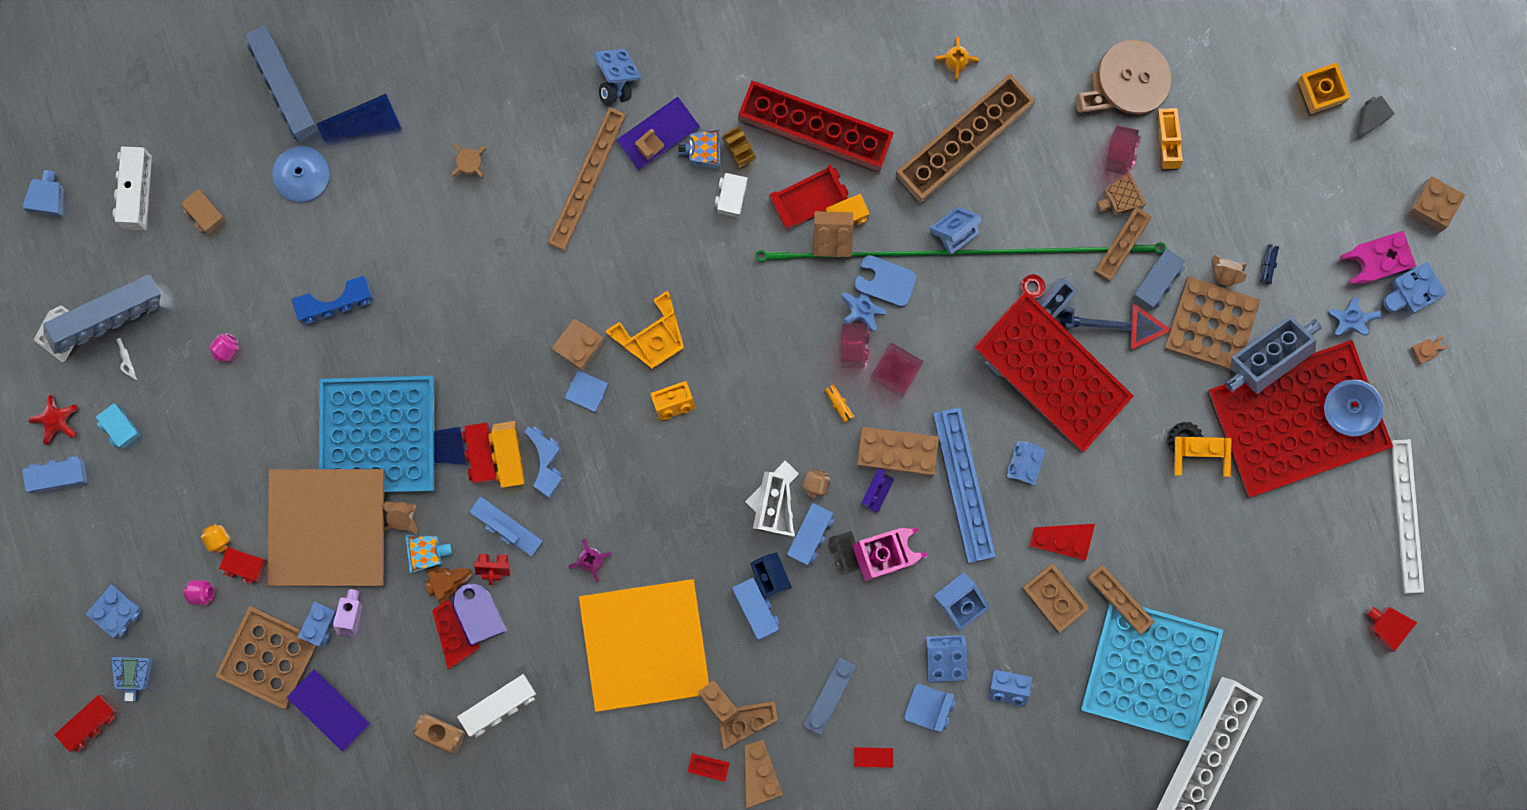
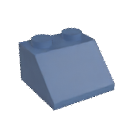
M962 573L934 595L940 607L959 631L990 608L977 585L965 573Z

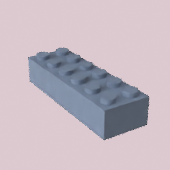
M263 25L246 33L247 40L244 42L251 55L256 56L253 58V61L260 73L263 72L261 77L268 89H272L269 93L276 105H280L277 109L285 123L288 122L285 125L292 138H297L299 142H303L319 134L320 131L267 26Z
M148 274L43 323V334L54 354L58 352L60 354L65 353L71 346L75 344L82 345L88 341V338L94 335L99 337L106 332L105 330L111 327L113 329L118 328L126 320L130 319L132 321L139 318L141 313L146 311L149 313L156 310L160 305L161 293L151 275Z

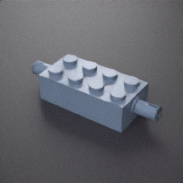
M1290 315L1231 357V369L1237 375L1225 382L1227 389H1230V392H1234L1245 383L1257 394L1316 352V339L1312 335L1322 329L1320 322H1317V319H1313L1303 327Z

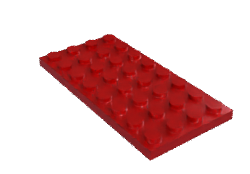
M1024 291L973 347L1081 452H1084L1134 397L1027 291Z

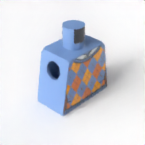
M720 129L690 134V144H678V155H690V164L720 169Z

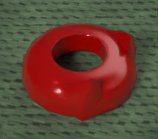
M1027 275L1021 281L1022 292L1027 291L1033 298H1038L1045 291V282L1038 275ZM1029 282L1037 285L1035 292H1031L1028 289Z

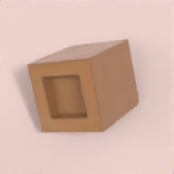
M650 129L635 142V147L649 161L664 148V144L655 135V131Z

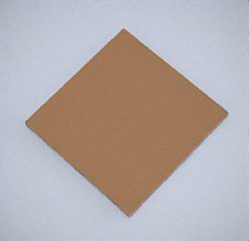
M269 469L268 586H383L384 509L382 506L384 504L385 470Z

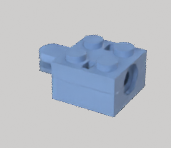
M1427 261L1389 283L1394 292L1385 297L1383 304L1389 312H1396L1404 307L1408 316L1441 299L1447 293Z

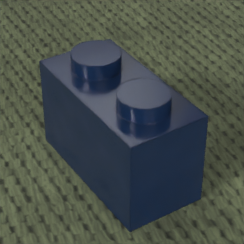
M777 552L765 555L750 563L765 599L779 595L792 588Z

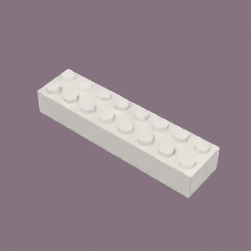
M1221 678L1157 810H1209L1261 704L1262 696L1234 680Z

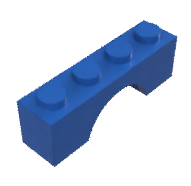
M364 275L346 281L343 294L335 301L321 302L316 300L310 293L292 298L291 300L298 321L307 325L315 322V319L320 317L322 319L332 317L333 313L338 311L345 313L352 310L351 307L357 305L359 307L367 306L370 304L369 301L374 299L368 280Z

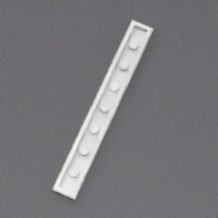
M1411 439L1391 440L1393 444L1391 456L1403 593H1424Z

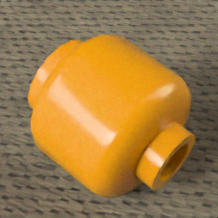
M214 523L202 530L201 540L209 552L216 551L220 553L227 548L226 544L230 541V538L223 526Z

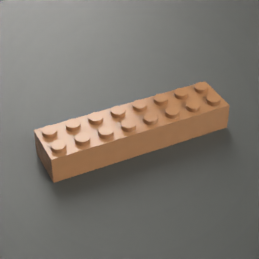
M1008 74L897 170L896 177L921 204L1034 106L1035 100L1011 74Z

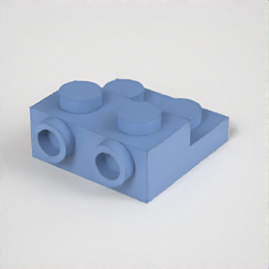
M110 584L86 615L112 638L117 639L127 632L128 629L126 627L130 622L133 623L139 618L141 608L114 585Z

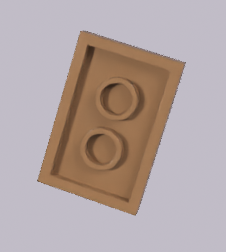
M1053 563L1022 587L1059 633L1089 609L1087 604Z

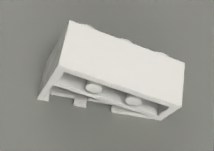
M764 472L753 525L754 529L795 537L787 475Z

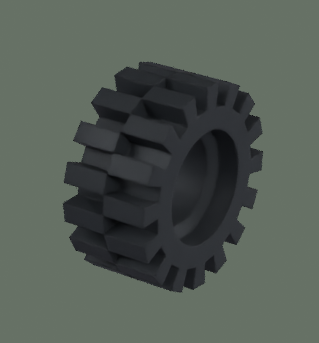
M1182 422L1175 425L1169 431V436L1167 437L1169 443L1167 445L1171 448L1170 451L1175 453V437H1179L1183 432L1189 433L1192 437H1204L1201 434V429H1198V426L1196 424L1193 425L1192 422Z

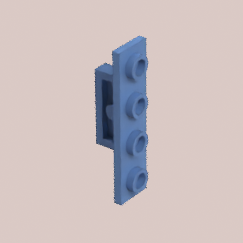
M481 496L469 511L487 524L485 528L491 533L498 532L502 535L501 540L508 545L511 543L515 544L531 557L543 542Z

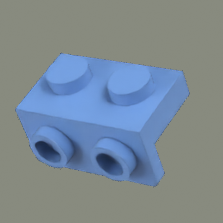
M1017 441L1011 463L1008 467L1007 478L1016 479L1035 486L1046 449L1030 442Z
M314 601L298 637L319 647H322L323 644L326 645L330 638L328 633L331 627H333L337 611Z
M994 669L988 699L996 702L1010 703L1015 706H1026L1030 696L1032 677Z

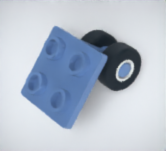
M618 49L595 52L593 56L608 81L601 83L599 87V97L602 103L613 104L617 98H620V102L630 100L632 89L628 81L639 80L641 75L627 50Z

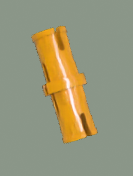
M835 384L830 386L833 394L829 388H826L824 392L832 401V407L837 409L843 422L846 423L849 420L845 413H847L850 420L855 416L845 403L847 402L846 399L842 398Z

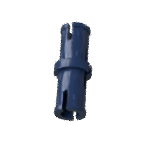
M1267 245L1265 260L1262 261L1261 283H1265L1267 276L1266 284H1272L1274 268H1277L1276 259L1279 246L1275 245L1272 253L1273 245Z

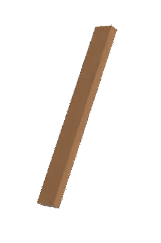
M611 107L608 108L547 242L548 245L566 251L627 116L625 113Z

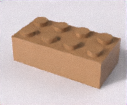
M862 427L857 467L878 470L879 468L883 471L933 477L935 474L939 436Z

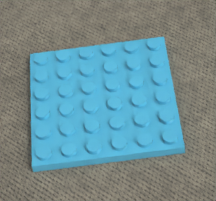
M1109 602L1080 711L1190 742L1200 722L1224 630L1142 607L1155 622L1139 635Z

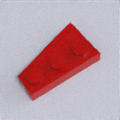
M1095 523L1034 527L1029 547L1086 561Z
M446 600L432 610L446 666L449 670L479 650L480 646L478 643L469 646L449 600Z

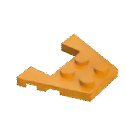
M668 290L653 300L664 316L631 338L620 322L605 331L608 336L651 369H654L684 349Z

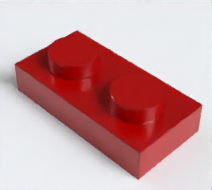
M692 753L687 772L725 782L730 762Z

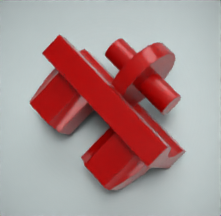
M479 554L477 562L474 561L475 575H482V579L489 580V585H493L494 580H501V576H510V564L508 563L507 555L499 554L497 555V562H489L490 556L488 554Z

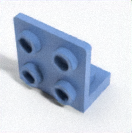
M965 635L926 637L928 681L967 680V645Z

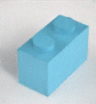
M115 403L96 416L99 421L97 423L98 427L103 432L107 431L110 435L108 440L115 448L118 446L124 449L141 436L119 405Z

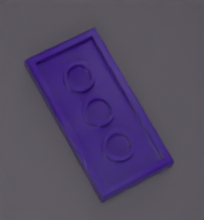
M676 97L619 137L617 142L639 171L698 130L700 126L679 97ZM650 129H653L655 135L664 144V148L648 161L635 147V142Z
M315 669L286 697L341 751L370 724Z

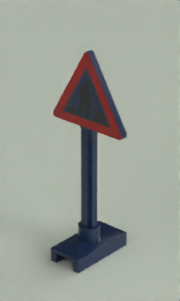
M1136 304L1132 305L1131 322L1079 318V316H1074V308H1066L1056 316V318H1062L1061 324L1067 331L1074 327L1078 328V326L1128 330L1131 332V350L1171 331L1169 327Z

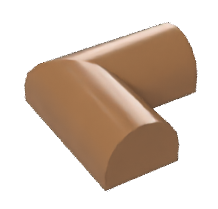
M1098 72L1091 73L1094 91L1077 94L1076 107L1078 112L1083 113L1115 108L1105 98L1100 89Z

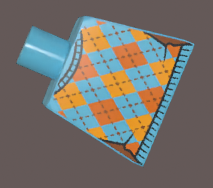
M406 536L409 569L412 574L435 566H441V556L452 555L451 544L440 545L438 537Z

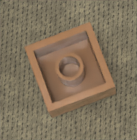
M1432 176L1426 181L1409 213L1436 229L1443 231L1450 224L1465 194Z
M815 211L813 256L852 257L853 212Z

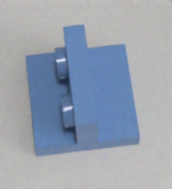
M957 206L932 225L930 230L932 234L941 237L947 252L953 254L980 233L977 225L982 222L979 214Z

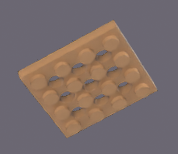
M1188 276L1165 349L1232 370L1231 357L1247 346L1261 300ZM1196 296H1203L1205 304L1198 305L1195 302ZM1214 302H1221L1223 310L1216 311L1213 307ZM1232 308H1239L1242 312L1241 316L1234 317L1231 312ZM1190 314H1197L1200 318L1199 322L1192 323L1189 318ZM1210 319L1217 321L1218 327L1216 329L1209 328L1208 321ZM1228 325L1235 327L1236 333L1234 335H1229L1226 332ZM1186 331L1194 334L1192 341H1187L1184 338ZM1209 337L1212 340V346L1205 347L1202 339ZM1222 343L1229 344V353L1221 351L1220 346Z
M249 606L215 677L274 705L287 709L290 701L286 697L298 686L317 645L299 638L300 629ZM258 626L264 629V634L261 637L254 635V629ZM278 634L281 636V643L274 646L271 638ZM291 643H297L299 646V650L295 654L289 652V645ZM248 644L255 646V652L252 655H248L245 652ZM266 652H270L273 655L270 663L263 661V655ZM284 660L290 662V669L288 671H282L280 668V664ZM243 661L246 663L247 669L245 672L240 673L237 671V664ZM257 670L264 672V678L261 681H257L254 678V673ZM275 678H279L282 681L279 689H274L271 685L272 680Z

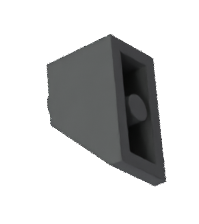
M1382 95L1377 99L1372 97L1365 102L1366 106L1361 113L1358 131L1359 138H1362L1395 114Z

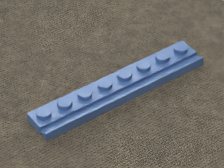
M961 407L933 413L967 562L971 563L995 558L996 555Z

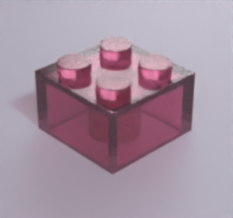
M1116 125L1111 135L1104 170L1127 174L1129 170L1133 169L1137 160V155L1134 152H1136L1137 147L1139 148L1141 136H1138L1139 130Z
M843 324L841 368H864L865 363H868L869 349L866 348V344H869L870 330L866 329V324Z
M890 342L873 371L871 379L904 397L924 361Z

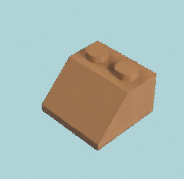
M573 319L551 350L580 371H583L605 341L602 336L590 327Z

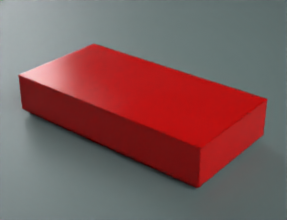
M854 747V767L893 768V748Z

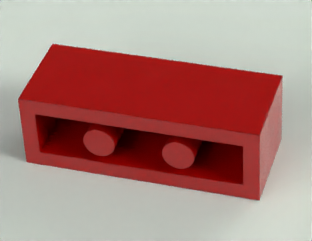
M486 422L464 426L465 431H462V438L464 443L467 442L468 450H465L466 462L470 461L471 469H467L469 481L472 480L474 485L495 482L496 468L492 459L493 448L489 442V424Z
M97 695L58 730L54 736L69 752H79L86 746L85 742L89 738L93 739L101 732L99 730L104 725L108 726L116 719L114 716L118 712L103 695Z

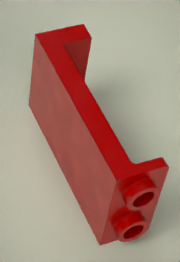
M831 164L826 169L779 192L775 191L769 194V199L786 231L814 218L815 211L825 212L827 207L848 198L849 192L844 184L841 185L839 182L840 175L836 168H832Z

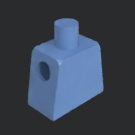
M44 170L42 180H31L22 205L25 211L63 216V186L58 182H54L55 172Z

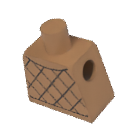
M1130 172L1108 186L1103 191L1105 199L1097 202L1101 213L1111 209L1114 216L1132 212L1135 207L1142 209L1146 205Z

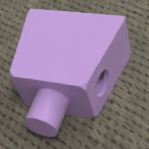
M349 589L347 597L340 598L333 623L336 634L356 638L362 611V605L358 601L359 591Z

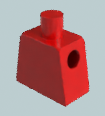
M1373 606L1366 614L1374 621L1370 631L1389 652L1396 651L1417 624L1413 619L1391 607H1387L1383 612H1380Z

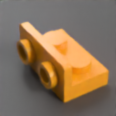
M687 381L650 393L660 421L671 419L682 413H688L696 408Z

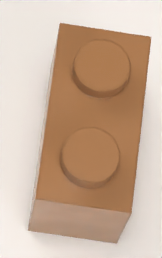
M199 188L181 202L185 207L182 211L189 219L193 217L196 220L194 225L201 233L205 231L209 235L226 221Z
M714 680L698 692L699 697L722 726H725L739 715L736 707Z

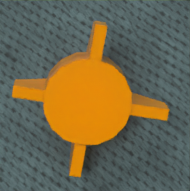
M956 37V46L951 47L946 52V55L936 56L935 61L945 62L946 67L950 71L955 72V81H958L959 72L965 70L969 63H978L979 58L969 55L967 49L960 46V37Z

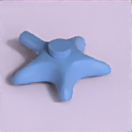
M843 292L841 294L842 299L851 310L850 315L842 320L843 324L848 326L853 321L859 320L871 331L877 330L874 315L886 314V310L871 303L869 296L861 292L860 298H856Z
M1357 297L1351 300L1346 311L1329 310V313L1340 322L1335 331L1337 336L1348 331H1356L1364 336L1368 335L1369 331L1364 324L1381 318L1380 311L1372 313L1362 312L1359 309V298Z

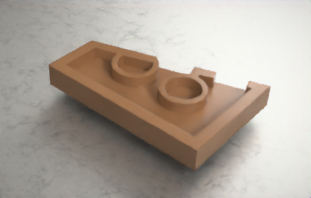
M775 701L736 707L739 715L725 726H722L719 722L723 749L778 721Z
M764 740L746 745L745 777L746 808L783 794Z

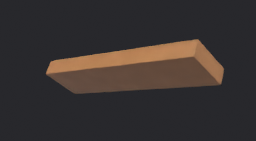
M1135 207L1095 271L1111 281L1152 216Z
M1102 564L1087 577L1139 635L1155 622Z

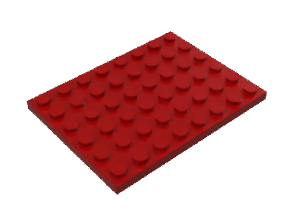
M1353 340L1313 353L1257 394L1245 383L1234 392H1230V389L1228 390L1225 384L1208 390L1226 438H1231V453L1248 498L1393 447L1383 418H1381L1376 428L1361 436L1344 435L1336 431L1326 419L1324 412L1325 400L1329 391L1335 385L1346 380H1361L1369 384ZM1357 402L1351 403L1354 407L1358 406Z

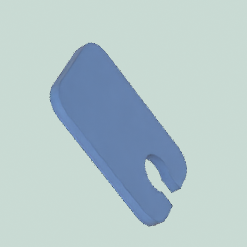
M871 255L864 257L860 267L872 269L875 277L873 280L867 281L857 275L854 284L855 288L859 292L894 305L905 306L910 299L916 281V274L912 270Z

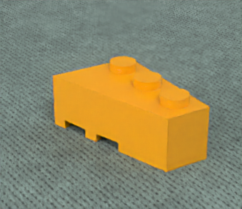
M516 421L493 424L492 433L489 434L490 445H494L495 452L492 453L493 464H497L498 471H495L497 483L500 482L501 488L521 485L525 481L518 445L519 439L516 433Z

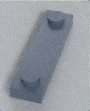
M839 657L804 727L819 735L822 734L857 667L856 665Z

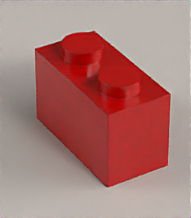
M227 547L219 569L224 571L223 575L232 578L238 575L242 577L241 581L253 584V581H260L267 561Z

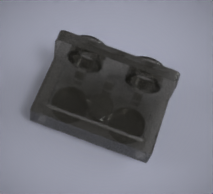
M852 531L829 538L828 547L830 552L835 555L836 560L834 563L837 571L844 575L859 570L860 566L852 546L856 543Z

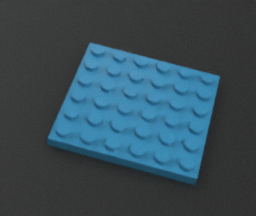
M434 376L319 379V469H384V493L434 491Z

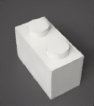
M725 173L724 178H720L718 189L722 190L720 196H716L714 207H717V213L740 218L748 182L747 177Z

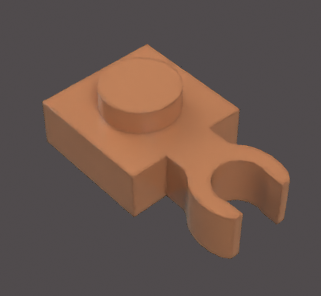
M1439 337L1434 343L1429 338L1411 347L1419 364L1437 357L1438 353L1436 350H1444L1448 347V344L1445 346L1439 345V341L1444 339V337Z

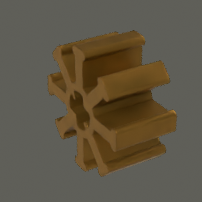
M736 126L722 134V139L727 145L726 148L739 168L756 160V155L751 149L752 146L747 141L743 130L741 131L740 126Z

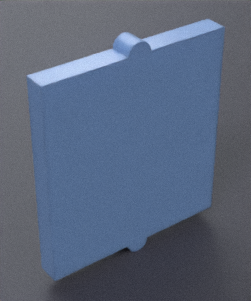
M578 370L573 382H570V388L565 399L596 412L600 401L604 399L603 395L608 383Z

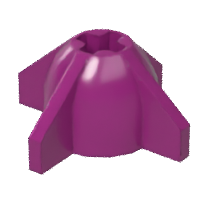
M582 539L585 549L579 553L578 562L569 565L568 568L570 570L580 566L584 572L593 573L595 581L599 582L596 572L601 569L603 558L611 556V552L601 554L596 548H588L586 539Z

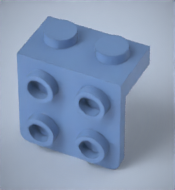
M916 684L904 719L941 733L943 729H947L950 720L947 718L948 712L954 709L956 700L953 699L954 695Z

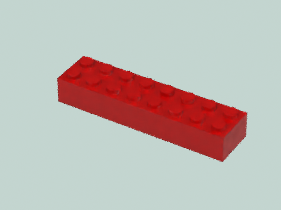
M751 80L738 114L739 121L878 172L881 171L894 135L892 131Z

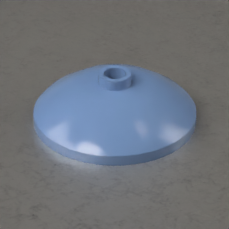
M297 146L284 151L277 158L272 171L273 183L277 191L286 199L299 203L308 202L320 196L326 189L330 177L329 166L325 158L315 149L306 146ZM302 169L301 174H296V170Z
M1346 380L1338 383L1329 391L1324 404V412L1327 421L1336 431L1348 436H1361L1371 432L1381 421L1383 401L1379 392L1372 385L1361 380ZM1357 402L1358 406L1354 407L1351 403Z

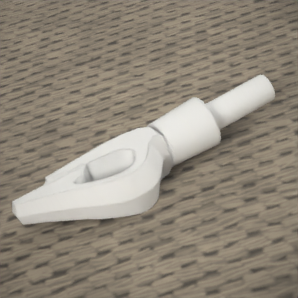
M118 338L116 341L120 349L119 354L123 360L120 370L134 380H137L128 351L124 348L121 338ZM125 365L129 368V373L124 370Z

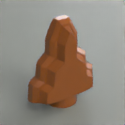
M435 566L426 569L429 580L425 582V586L430 597L435 595L438 603L442 604L457 592L458 586L465 584L472 577L470 569L465 568L450 570L447 567L438 569Z

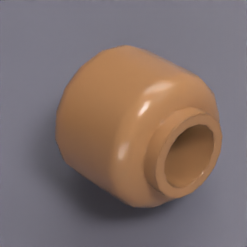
M819 469L807 472L803 489L807 491L808 496L818 498V496L826 495L830 484L827 472Z

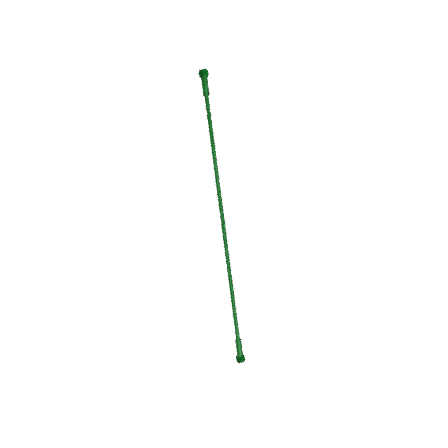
M1163 242L1150 245H1134L1131 252H1155L1156 254H1162L1166 246ZM1161 245L1163 250L1158 251L1156 246ZM1110 247L957 250L953 254L948 253L947 250L852 252V257L868 255L912 256L1107 252ZM764 250L757 251L755 255L758 262L790 258L830 257L813 256V253L765 252ZM763 253L765 257L763 259H759L757 257L758 254Z

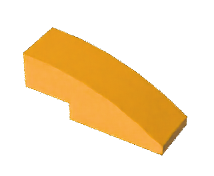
M1158 109L1162 169L1181 168L1183 158L1178 109Z

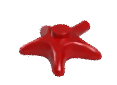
M49 395L46 399L44 412L30 417L28 421L31 424L38 423L44 426L43 444L45 445L50 443L57 431H62L73 439L77 433L66 424V420L78 409V406L73 404L64 408H57L53 395Z

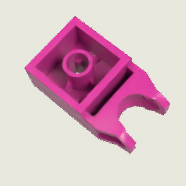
M1404 231L1360 244L1352 251L1340 256L1341 260H1355L1361 265V273L1349 280L1350 285L1356 283L1369 284L1411 271L1416 267Z
M918 527L911 529L899 528L858 541L852 545L865 582L908 568L918 560L928 556L926 552H912L907 545L908 538L919 531Z

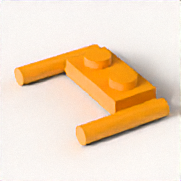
M1175 437L1174 475L1182 476V456L1223 457V477H1231V438Z

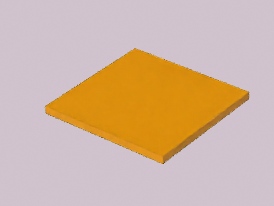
M694 579L579 596L595 712L698 697V692L709 684Z

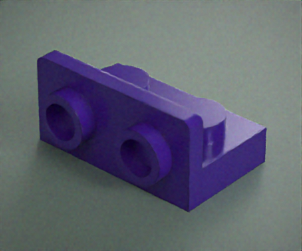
M878 468L861 505L878 513L894 482V478L886 475L885 471Z

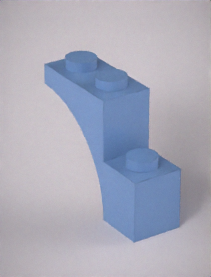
M528 426L524 433L533 441L540 457L539 474L533 487L550 499L563 481L560 477L562 473L553 467L551 470L548 469L561 449L558 447L559 443L551 437L547 440L542 436L544 433L535 426L533 429Z

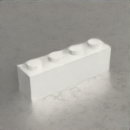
M522 674L457 716L469 737L475 736L477 738L486 732L484 728L491 725L494 727L502 722L501 717L506 714L511 716L516 713L518 706L523 703L526 706L535 700L534 696L537 694L526 676Z

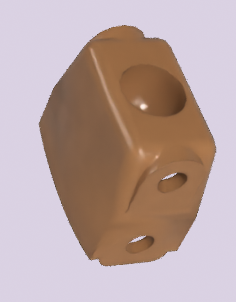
M423 713L419 717L413 730L414 737L454 755L459 751L467 733L427 713Z

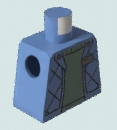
M112 657L115 689L124 690V701H136V690H146L153 659Z

